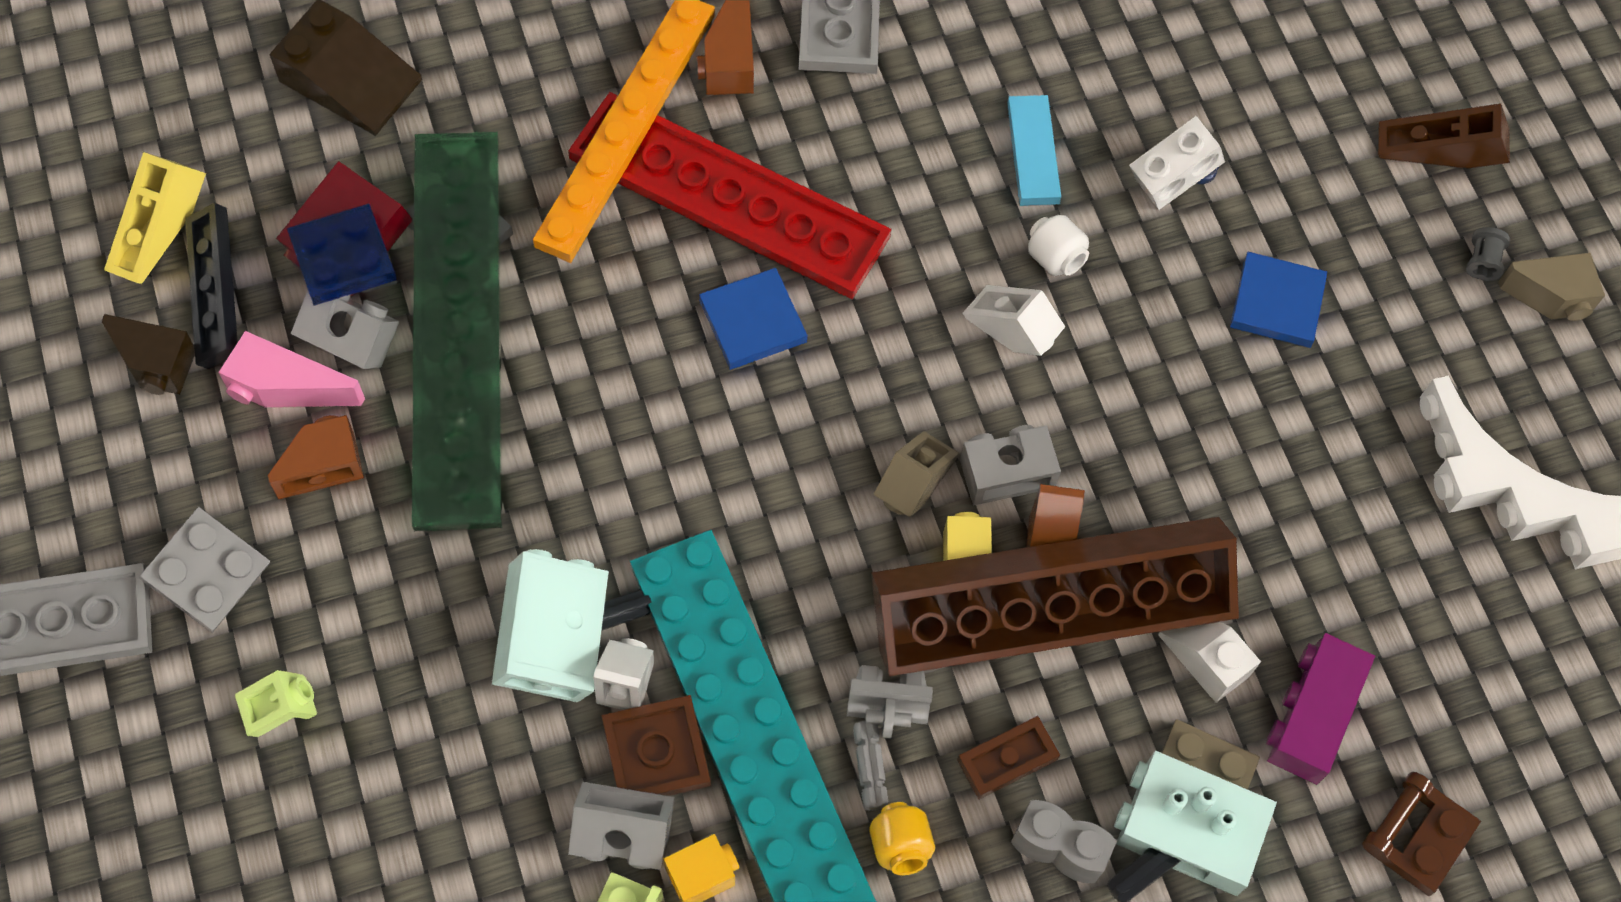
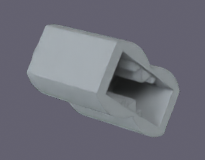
M1031 800L1020 820L1011 843L1016 850L1027 858L1043 863H1053L1061 873L1075 881L1095 883L1105 871L1117 841L1108 831L1094 823L1073 821L1070 815L1060 807L1046 801Z

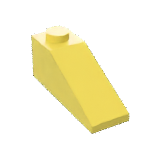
M143 152L104 270L142 284L184 226L185 218L193 213L206 173Z

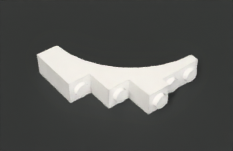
M1449 376L1432 379L1420 396V410L1424 419L1430 422L1435 434L1436 451L1445 460L1434 474V488L1437 496L1444 500L1448 513L1496 503L1498 520L1507 529L1511 541L1559 531L1562 549L1571 558L1575 569L1621 559V496L1603 495L1571 487L1535 471L1509 454L1481 428L1462 403Z

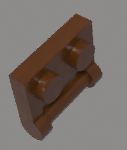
M1410 772L1402 784L1403 792L1377 831L1369 832L1362 846L1368 853L1430 897L1437 891L1481 823V820L1434 788L1428 778L1420 773ZM1420 801L1429 807V810L1400 852L1394 848L1392 841Z

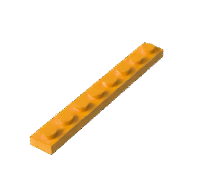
M675 0L534 236V248L572 263L715 17V6L700 0Z

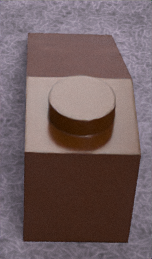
M1501 103L1379 121L1378 155L1380 159L1460 168L1510 163V130Z

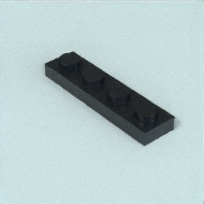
M215 202L185 218L195 364L206 369L226 361L238 343L228 214L226 207Z

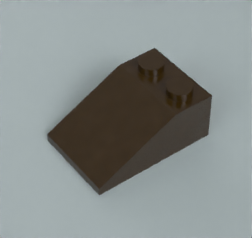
M316 0L269 54L280 83L374 136L380 132L423 80L420 73L355 19L322 0Z

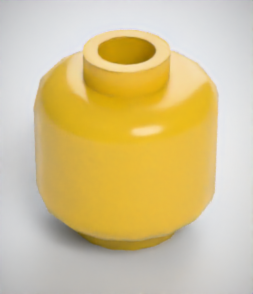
M894 802L883 807L881 813L871 822L869 832L876 859L880 866L901 876L917 873L927 866L928 860L935 851V843L927 816L923 810L915 806H908L904 802Z

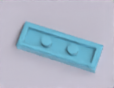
M1048 95L1009 96L1007 107L1020 206L1060 204L1061 190Z

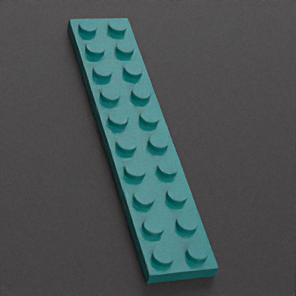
M712 530L631 560L630 566L640 590L643 591L644 596L649 595L652 603L648 604L651 611L650 614L685 696L691 695L699 730L772 902H876Z

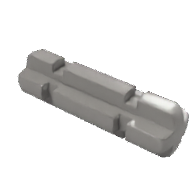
M860 721L854 724L853 734L855 744L859 745L856 747L860 786L864 787L862 789L863 807L867 811L881 810L888 805L889 801L887 787L883 786L885 783L881 745L877 744L880 738L878 724Z

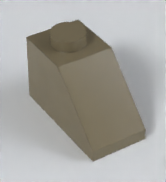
M1591 253L1512 262L1498 281L1500 289L1549 319L1568 318L1570 321L1584 319L1593 313V310L1605 297Z
M923 431L895 453L873 495L883 500L884 505L890 511L911 517L925 505L957 459L959 452Z

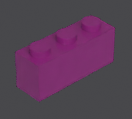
M1327 633L1315 645L1308 643L1298 663V667L1304 670L1299 683L1292 681L1282 702V705L1288 708L1283 722L1276 720L1268 735L1266 744L1271 746L1272 750L1267 762L1318 785L1330 773L1375 655Z

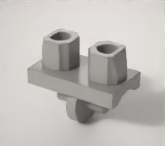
M862 665L859 668L856 679L851 678L847 716L866 718L865 723L882 724V738H892L893 726L911 727V723L927 725L933 687L926 685L923 671L901 674L899 683L882 682L883 670L876 666Z

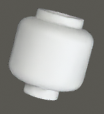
M1055 215L1049 219L1043 217L1032 226L1030 230L1031 238L1028 243L1029 254L1051 275H1071L1085 264L1089 257V251L1087 250L1089 238L1067 216Z

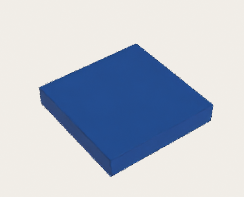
M1247 252L1244 258L1230 328L1311 348L1315 339L1327 271Z
M776 268L699 294L700 304L730 370L807 343L808 335Z

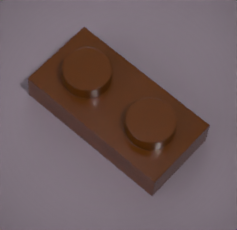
M1036 716L960 754L957 761L977 798L980 800L1057 761L1060 753L1040 718Z

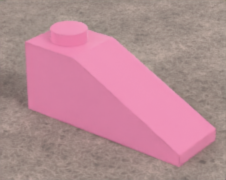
M247 331L244 332L218 372L227 388V394L236 401L247 405L252 401L265 408L361 406L365 400L358 380Z

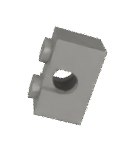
M327 283L326 287H309L290 334L362 369L381 368L400 321L387 316L388 309L378 303L364 300L361 305L352 301V298H350L352 292L337 284ZM347 313L353 319L348 332L344 327Z
M1032 425L1019 426L1009 432V437L994 439L992 434L989 433L976 435L969 439L968 442H964L960 456V463L973 506L1038 492L1040 484L1056 486L1061 474L1047 425L1036 428ZM1000 456H1013L1016 458L1017 464L1008 465L1000 459Z
M582 782L573 807L568 854L584 857L590 861H602L608 856L625 858L627 863L634 868L661 870L669 842L674 797ZM615 830L622 831L625 834L618 833Z

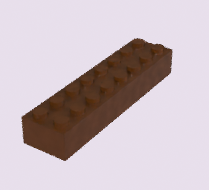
M1219 517L871 572L879 651L889 676L1239 619L1237 539Z

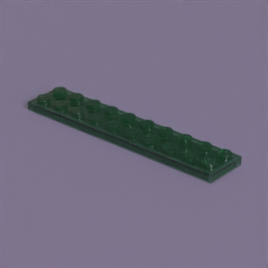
M498 132L415 134L412 527L414 531L502 528Z

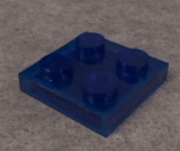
M370 204L287 228L313 306L397 280Z

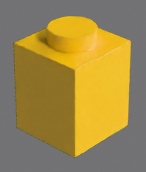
M715 834L663 858L665 870L680 902H703L734 887V871L740 869L730 845L726 843L721 846Z

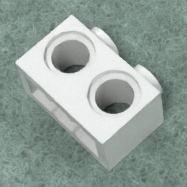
M1195 116L1129 166L1138 184L1158 210H1160L1225 163L1220 145L1198 117Z

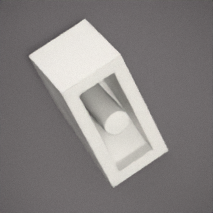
M986 285L963 312L968 321L1016 353L1041 356L1053 346L1054 340L1065 328V325L1042 290Z
M1222 622L1161 631L1158 634L1215 703L1247 680L1261 663L1233 628Z
M624 638L621 639V642L609 640L593 676L596 704L621 710L642 706L654 665V651L647 649L646 644L635 639Z

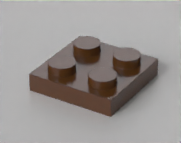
M691 695L601 715L617 788L671 796L711 786Z

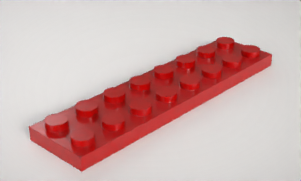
M612 92L607 94L568 150L570 160L576 163L579 162L618 95ZM659 115L656 116L618 184L852 300L891 237V228Z

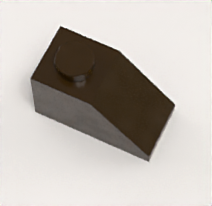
M104 314L102 323L139 387L146 392L156 395H162L164 392L180 395L195 357L194 344L187 331Z

